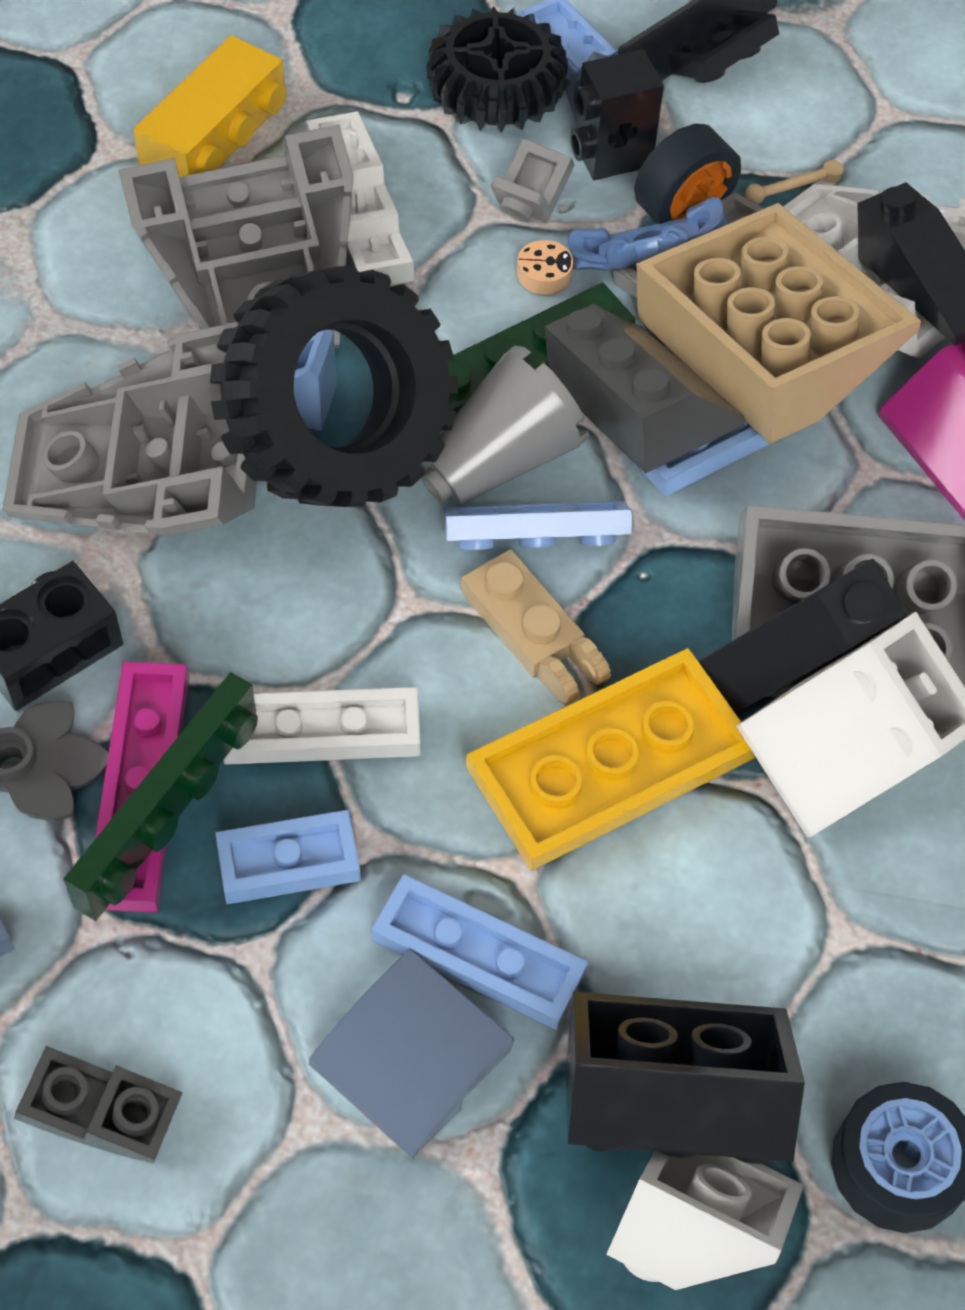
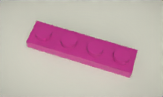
M122 663L95 839L183 731L190 679L186 664ZM167 845L158 852L153 850L137 869L135 883L128 895L115 906L109 904L106 910L158 913Z

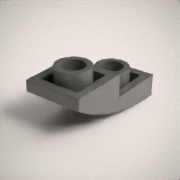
M45 1046L15 1112L14 1119L91 1147L154 1163L183 1092L115 1065L113 1072H110Z

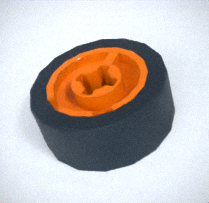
M694 123L680 128L658 144L638 171L634 185L636 202L657 224L684 218L689 207L695 206L711 197H718L723 200L731 195L741 173V158L709 125Z

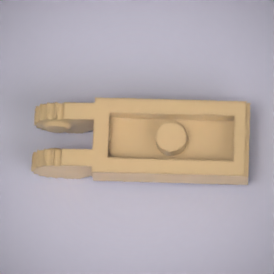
M512 549L461 577L460 590L528 673L533 678L537 676L560 703L568 705L580 696L578 684L561 662L567 657L571 659L591 683L600 685L610 679L611 670L602 652L598 651L590 639L585 638L582 630Z

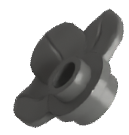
M55 701L40 703L25 710L14 727L0 728V767L9 758L16 757L22 759L19 764L13 767L0 768V791L9 792L19 812L31 818L44 821H60L72 817L75 806L71 790H79L95 782L106 770L109 752L93 740L70 733L74 722V706L71 702Z

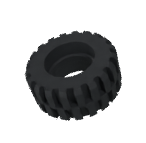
M336 266L295 274L287 279L274 281L259 289V298L244 301L233 315L235 321L239 324L235 328L224 329L217 344L219 350L226 352L224 363L212 364L210 383L221 385V400L211 401L214 420L226 419L229 432L221 436L229 454H243L246 459L241 463L240 469L253 481H267V491L283 499H297L300 504L361 507L365 506L366 502L381 503L396 497L399 490L398 487H412L424 476L425 469L420 465L422 462L437 461L445 447L444 442L438 439L442 430H452L456 415L454 410L448 409L449 396L458 394V376H449L447 361L454 359L449 340L439 341L435 330L440 327L441 323L431 309L418 310L415 307L419 297L405 284L390 287L391 280L389 275L372 269L358 272L355 266ZM323 330H335L346 336L358 347L367 361L373 381V402L369 417L358 435L342 447H329L310 432L299 414L294 396V375L298 359L311 338Z

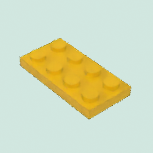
M687 648L466 754V768L530 871H533L755 759V755L736 727L741 721L690 649Z

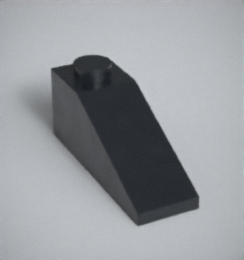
M907 182L890 187L882 193L858 202V259L899 296L914 301L915 310L955 346L965 342V250L940 210Z
M873 558L698 662L734 713H737L905 617L907 613Z

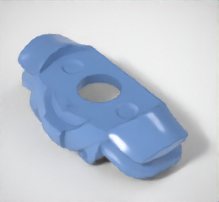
M711 197L695 206L689 207L684 218L612 235L605 228L576 229L569 234L568 239L569 249L573 257V269L609 271L611 269L627 268L630 265L636 266L641 261L723 227L729 223L724 214L721 199Z

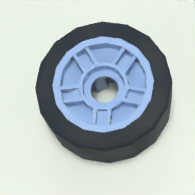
M904 1081L875 1087L856 1100L834 1137L831 1165L838 1190L854 1212L878 1228L901 1233L932 1229L952 1215L965 1200L964 1114L953 1101L931 1087ZM896 1145H901L902 1153L907 1155L911 1161H918V1164L912 1168L902 1167L894 1160L892 1151Z

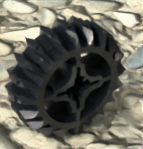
M494 6L489 13H481L473 8L469 18L454 15L452 25L440 26L439 35L437 38L432 39L431 47L429 48L427 79H429V86L431 87L434 101L443 105L444 114H457L460 125L475 121L480 131L486 125H497L502 133L506 125L513 124L523 130L527 119L541 123L545 112H554L556 103L562 98L563 91L566 88L568 59L566 58V50L563 49L561 43V36L551 33L550 23L537 24L534 13L521 17L516 14L515 8H512L508 13L498 12Z

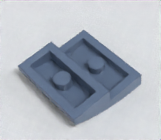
M409 949L365 992L337 1023L311 1055L309 1065L413 1159L461 1111L464 1098L511 1052L514 1038L415 952Z

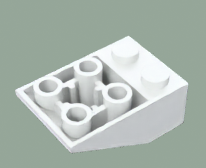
M914 612L855 645L736 727L808 838L937 760L964 741L965 687L917 612Z

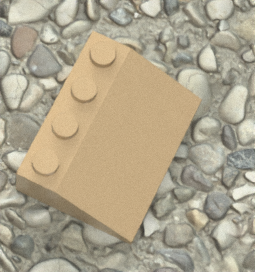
M779 203L636 264L637 318L693 372L744 416V420L769 444L820 421L920 331L921 320Z

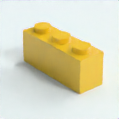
M230 35L133 128L139 165L174 158L179 177L220 169L222 164L239 147L245 146L252 138L253 133L271 115L277 114L284 105L287 89L284 83L283 60Z

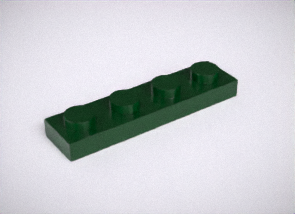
M604 282L597 284L454 354V359L447 361L449 376H458V394L449 396L448 409L454 410L457 414L503 354L515 345L525 347L531 352L523 360L534 370L543 363L548 366L544 326L566 317L576 310L595 304L635 323L636 318Z
M232 672L227 675L63 878L72 905L76 910L97 921L109 904L113 906L119 904L132 889L137 877V869L152 850L155 852L162 850L171 840L178 826V817L193 798L200 800L209 792L217 778L219 765L232 748L241 749L249 741L258 722L253 685Z

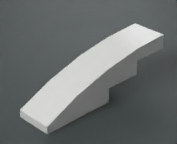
M358 111L306 120L307 131L340 124L353 173L347 258L350 266H355L358 272L372 269L389 275L390 285L415 281L413 260L399 231L398 211L385 186L382 161Z

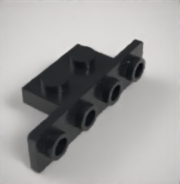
M692 0L622 44L618 48V55L644 49L661 81L672 74L695 78L700 83L715 81L725 74L727 68L741 59L756 55L760 52L762 45L779 35L776 15L768 14L769 11L776 7L777 0Z

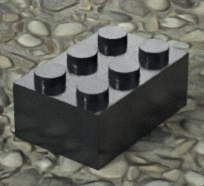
M573 992L565 1066L568 1144L585 1145L592 1150L600 1152H613L621 1148L660 1151L667 1156L675 1158H687L699 1154L734 1157L737 1160L751 1164L765 1163L769 1160L794 1162L805 1081L786 1008Z

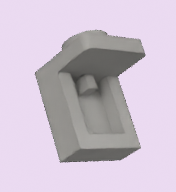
M523 138L505 177L495 176L491 184V189L500 204V210L522 222H529L532 217L548 223L575 165L572 157Z

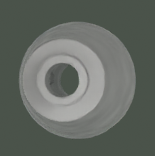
M515 345L503 354L456 414L452 430H444L438 439L444 442L445 447L437 461L422 462L426 471L421 480L440 503L450 499L456 505H462L579 448L590 437L589 430L578 431L576 427L584 419V416L568 389L545 363L534 370L523 359L531 353L525 347Z

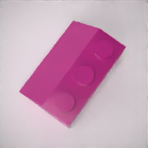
M965 342L957 346L951 344L940 349L880 408L878 416L965 521Z

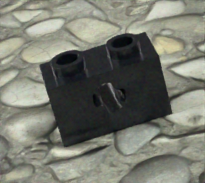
M644 49L582 63L580 87L574 90L577 123L576 128L570 132V142L574 157L577 161L583 160L593 181L640 170L648 155L655 149L664 85Z

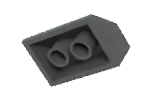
M595 304L576 310L570 315L544 326L548 367L568 389L582 413L645 474L744 426V416L645 328Z

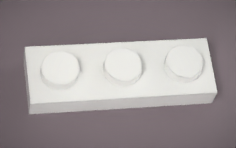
M418 687L254 694L256 714L258 716L255 731L241 749L232 748L224 759V765L421 756Z

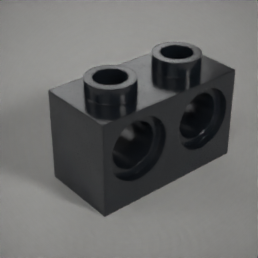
M74 560L56 571L42 574L29 587L0 604V692L15 712L123 646L116 611ZM67 613H76L69 617H61L62 615ZM15 645H22L20 648L16 650L5 651L9 647Z

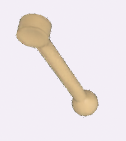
M828 160L824 163L823 168L766 186L751 184L744 191V197L758 205L767 196L817 181L825 180L830 183H837L842 178L844 167L836 160Z

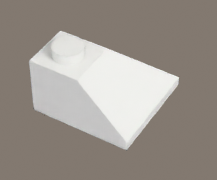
M654 1151L638 1181L607 1255L624 1263L625 1267L635 1276L650 1282H661L674 1290L775 1264L781 1253L804 1185L761 1163L751 1164L737 1160L734 1157L699 1154L687 1158H675L667 1156L660 1151Z

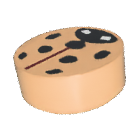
M538 240L527 244L521 249L517 261V278L525 289L535 294L551 295L561 292L569 285L572 279L573 257L565 246L551 240Z

